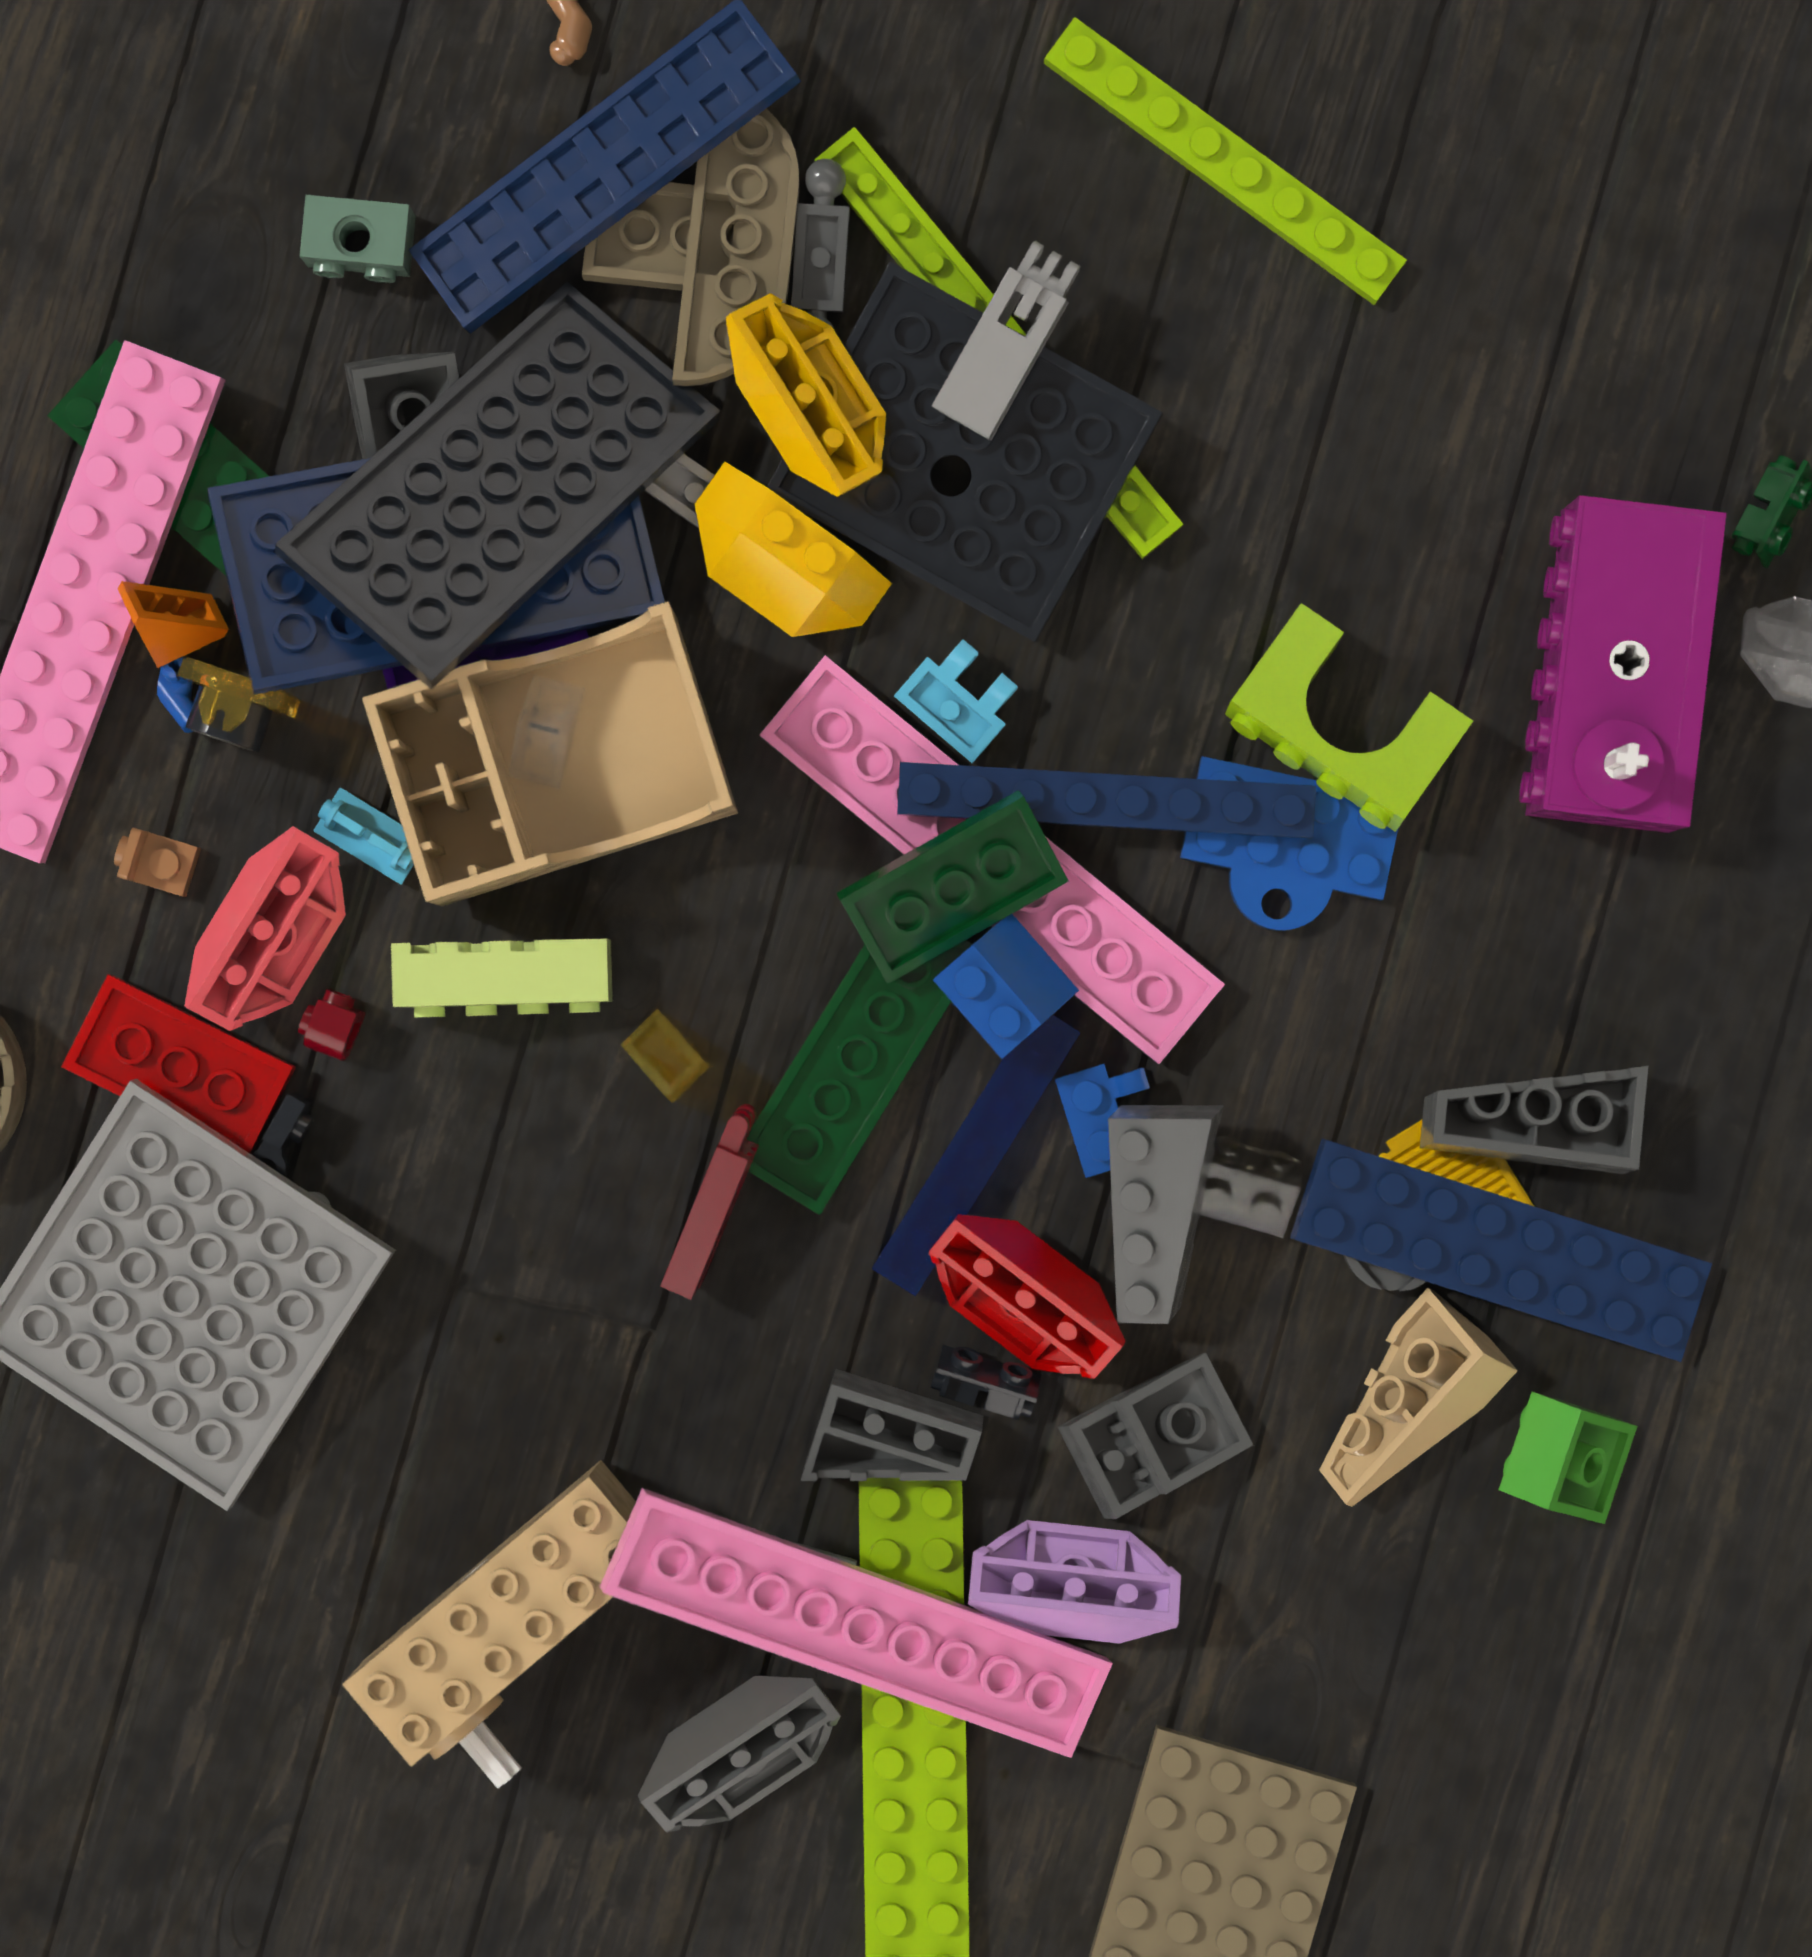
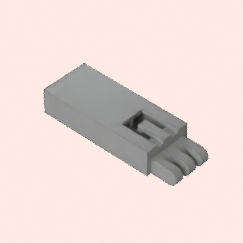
M1037 241L1032 243L1017 271L1009 267L932 404L935 410L990 441L993 439L1065 311L1068 301L1064 297L1081 267L1071 261L1064 269L1062 277L1060 279L1055 277L1053 274L1061 262L1062 255L1052 251L1043 268H1039L1035 264L1042 255L1044 245ZM1035 302L1042 306L1025 337L1005 326L1012 313L1026 322Z

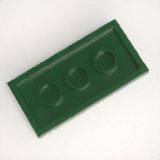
M1018 790L836 894L885 981L889 984L1069 882L1027 801Z

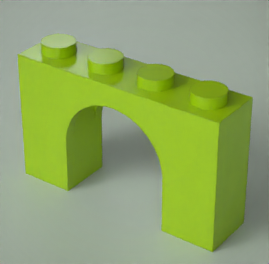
M1301 603L1235 694L1225 715L1232 719L1231 725L1241 735L1251 740L1260 738L1275 749L1273 751L1274 755L1282 763L1295 770L1302 767L1318 778L1316 781L1317 785L1328 795L1336 799L1345 797L1360 807V815L1370 824L1380 829H1385L1387 826L1396 832L1468 730L1473 720L1430 691L1400 735L1386 747L1369 753H1351L1327 743L1311 724L1306 707V695L1308 686L1333 653L1344 632Z

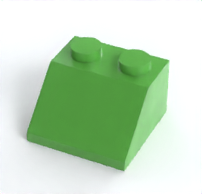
M1531 1392L1528 1404L1520 1416V1428L1512 1452L1504 1464V1475L1499 1490L1547 1510L1605 1524L1637 1426L1560 1399Z

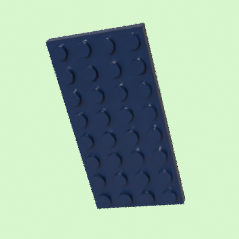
M370 458L208 488L209 502L254 695L403 666L275 554V544ZM639 496L472 652L632 621L643 615L649 607L665 603Z

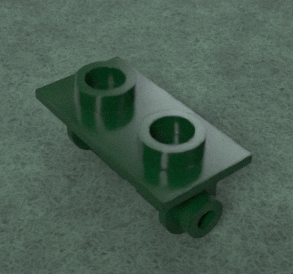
M1779 455L1776 462H1769L1753 494L1755 498L1769 503L1767 510H1763L1748 504L1731 535L1735 540L1731 547L1733 550L1745 556H1750L1753 549L1756 550L1762 566L1767 569L1775 555L1781 556L1785 552L1793 533V528L1790 525L1799 509L1804 511L1812 501V469L1807 460L1803 459L1798 471L1795 470L1798 464L1786 456Z

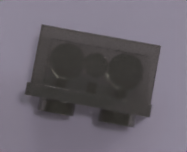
M1216 1136L1212 1164L1208 1171L1203 1194L1204 1201L1201 1215L1283 1238L1301 1189L1303 1162L1283 1151H1267L1243 1144L1238 1139L1230 1136Z

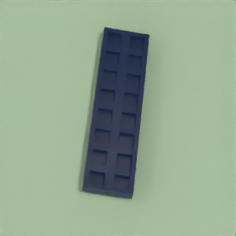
M734 0L420 240L409 251L460 324L471 334L794 88L801 80L742 0Z
M1321 1139L1290 1238L1679 1362L1682 1361L1712 1263L1326 1139Z

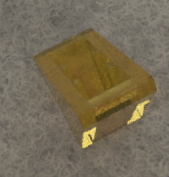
M658 1009L621 1044L624 1050L672 1103L677 1102L713 1067L700 1051Z

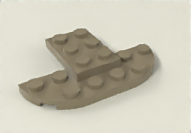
M767 108L697 161L695 185L669 182L585 246L582 270L584 281L682 291L672 378L673 386L702 385L734 374L726 317L730 313L770 293L782 299V303L787 304L797 204L799 200V169L796 152L788 132Z

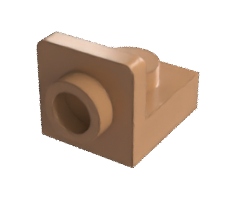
M132 828L129 837L122 836L115 852L114 865L120 866L117 877L186 897L201 848Z

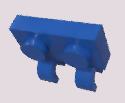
M1101 1064L1055 1079L1086 1178L1110 1171L1108 1118L1118 1109L1115 1098L1150 1088L1144 1068L1109 1078L1105 1064Z

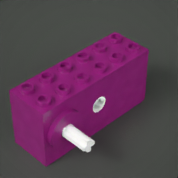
M1580 495L1561 510V516L1553 517L1549 545L1550 547H1557L1555 567L1547 568L1543 588L1544 598H1551L1549 619H1541L1537 639L1538 649L1545 650L1543 670H1535L1531 689L1532 700L1539 701L1537 721H1529L1525 740V750L1533 752L1531 771L1524 772L1522 775L1519 791L1520 803H1527L1525 816L1666 833L1690 827L1727 513Z

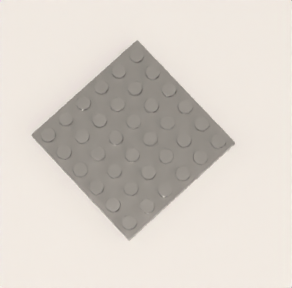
M134 1079L126 1086L0 1288V1361L228 1511L237 1501L396 1250L141 1081Z

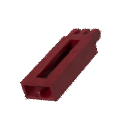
M750 1104L740 1105L727 1122L660 1287L690 1300L705 1279L759 1147V1144L747 1140L757 1116L756 1109Z

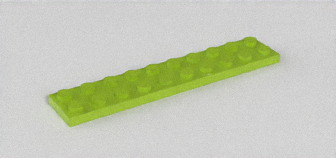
M867 1478V1481H859L860 1567L964 1605L962 1480L900 1481V1478ZM862 1684L866 1957H969L966 1721Z

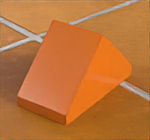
M121 581L117 588L157 668L225 637L229 630L212 594Z

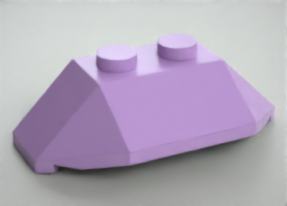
M1026 1520L995 1539L986 1547L983 1546L973 1552L968 1605L986 1615L1047 1636L1123 1643L1177 1628L1179 1623L1181 1574L1171 1566L1168 1567L1154 1551L1130 1531Z

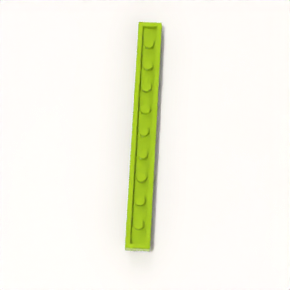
M855 127L815 159V161L831 159L842 166L846 175V185L840 195L901 268L983 313L985 312L994 296L993 293ZM1010 316L1006 326L1026 336L1027 334ZM1134 466L1107 517L1141 559H1144L1183 526V523L1137 467Z

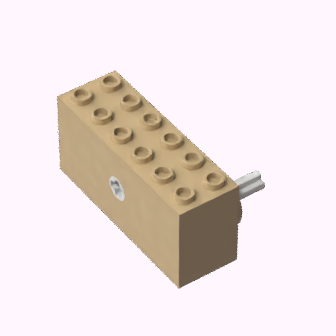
M602 1460L365 1658L342 1684L411 1767L427 1753L436 1760L459 1742L497 1788L507 1783L521 1770V1766L483 1721L503 1702V1698L498 1694L613 1597L603 1593L600 1584L636 1501Z

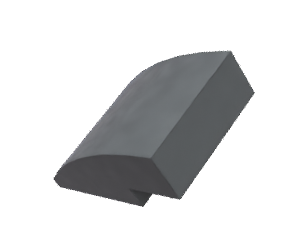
M1206 1353L1197 1355L1157 1374L1057 1427L1104 1519H1117L1160 1494L1170 1493L1253 1446Z

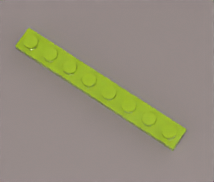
M1074 17L1044 58L1046 66L1373 305H1375L1407 261V259L1076 17Z

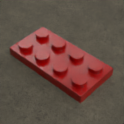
M108 974L61 1066L118 1096H121L131 1080L137 1079L251 1155L296 1066L111 974Z

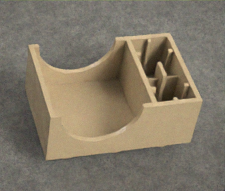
M669 602L649 607L643 615L626 624L575 643L527 656L496 661L484 659L455 668L432 690L421 680H417L362 698L425 901L438 906L452 904L738 814L680 626Z

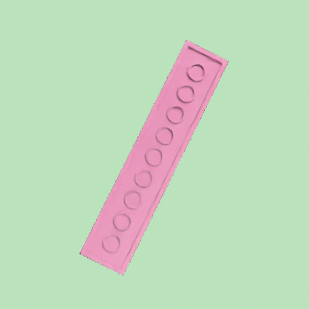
M124 340L0 674V848L37 863H46L134 627V623L117 588L121 581L145 585L150 584L226 381L219 376Z
M826 655L760 733L762 739L903 855L966 820L897 815L900 762L958 764ZM1046 837L1069 882L1012 914L1078 988L1079 991L1074 996L1153 1061L1160 1064L1225 984ZM998 921V922H996L995 924L991 925V927L993 928V927H994L997 923H999L1000 921Z
M644 1488L640 1492L600 1584L603 1593L1070 1758H1072L1113 1664L1107 1657L986 1615L971 1607Z

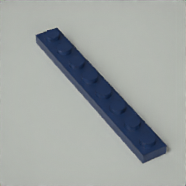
M900 762L897 815L968 819L1019 790L1027 801L1037 822L1043 824L1312 839L1314 833L1316 786Z

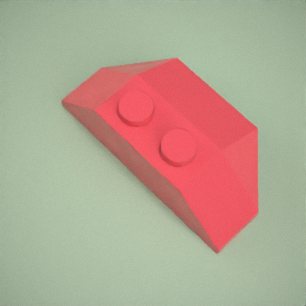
M293 826L251 856L195 946L184 1006L219 1026L232 1031L243 1026L245 1022L261 1018L292 1004L346 916L343 887L338 867L340 865L339 853Z

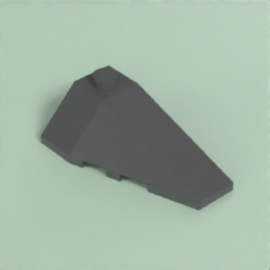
M454 352L392 355L344 363L362 459L373 457L459 379Z

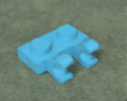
M962 639L940 666L927 657L897 691L894 697L973 764L1006 726L995 714L1018 689V686L1001 673L984 695L977 700L956 682L979 655V652Z

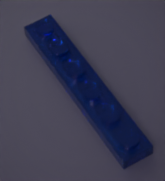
M1052 1015L1002 1059L872 1266L874 1271L912 1295H917L936 1265L932 1263L928 1252L958 1214H968L1081 1032Z

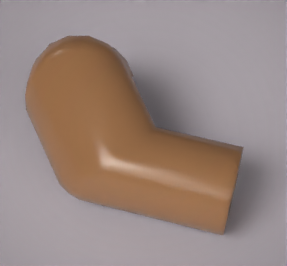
M547 0L561 22L556 37L557 40L553 41L550 45V55L559 65L569 66L574 60L581 59L586 53L592 33V23L577 0Z

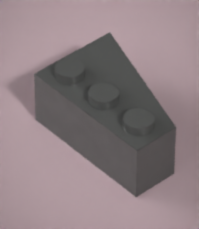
M835 1369L801 1481H817L818 1478H850V1481H867V1478H900V1481L966 1480L981 1437L984 1415Z

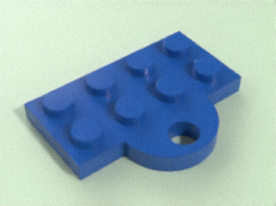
M1201 757L1196 779L1316 786L1314 833L1312 839L1185 832L1180 858L1230 869L1229 888L1231 896L1239 911L1249 921L1262 928L1275 931L1299 928L1314 920L1324 910L1332 891L1379 901L1384 899L1398 829L1395 832L1387 826L1385 829H1380L1370 824L1360 815V807L1345 797L1336 799L1328 795L1317 785V780ZM1269 890H1281L1290 900L1289 912L1282 919H1272L1262 910V898Z

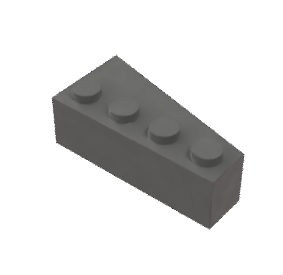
M1648 1066L1436 1091L1424 1098L1420 1148L1616 1174H1625L1638 1170Z
M1121 1105L1108 1118L1117 1323L1169 1324L1181 1308L1194 1248V1236L1198 1219L1201 1216L1204 1201L1203 1194L1208 1171L1212 1164L1215 1138L1224 1106Z

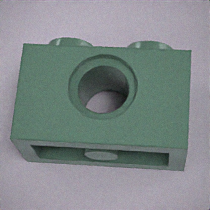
M306 195L300 258L307 267L313 268V274L318 276L343 278L345 271L365 273L364 278L367 280L394 283L396 276L410 277L412 254L409 249L413 247L416 215L409 204ZM358 230L370 233V241L365 249L359 252L346 250L345 243L351 233Z

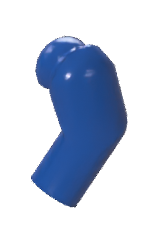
M183 656L160 667L157 695L185 733H190L193 731L185 728L194 703L191 699L194 669L192 664Z

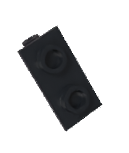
M943 1345L938 1367L935 1370L930 1388L940 1391V1397L949 1398L974 1406L979 1390L987 1392L984 1410L1018 1420L1020 1416L1030 1418L1034 1403H1036L1042 1375L1032 1372L1028 1367L1020 1363H1002L982 1357L979 1352L968 1347L953 1348Z

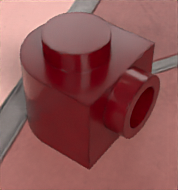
M326 989L324 997L318 999L315 1006L311 1004L307 1006L301 1018L298 1033L305 1035L304 1047L340 1061H345L356 1042L367 1012L353 1007L356 1001L355 998L332 989Z

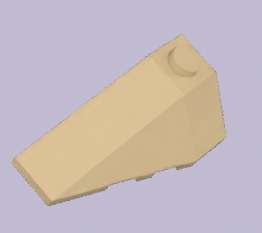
M1427 1288L1393 1325L1386 1339L1391 1345L1378 1371L1371 1368L1364 1382L1369 1388L1356 1413L1347 1415L1319 1469L1344 1503L1350 1507L1354 1506L1482 1410L1518 1371L1485 1333L1430 1288Z

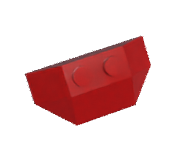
M958 1214L928 1252L932 1263L936 1264L939 1280L949 1305L1032 1369L1061 1374H1081L1082 1377L1095 1379L1126 1342L1100 1284L1016 1220Z

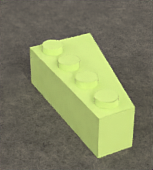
M609 939L534 940V942L489 941L482 942V944L436 942L429 945L416 946L410 945V943H391L393 1007L414 1008V1018L445 1017V1007L466 1006V1016L497 1015V1005L517 1004L518 1014H549L550 1003H569V1013L601 1012L600 1002H613L611 940Z

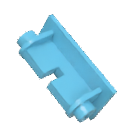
M340 787L332 801L330 799L326 800L318 813V817L321 819L313 831L402 885L414 866L402 824Z

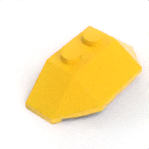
M771 293L730 313L726 317L736 384L791 472L837 497L878 476L882 472L883 465L881 457L884 446L886 412L832 326L799 308L782 303V299Z
M727 462L722 464L694 504L707 576L791 637L862 626L892 585L888 579L856 551L771 489Z

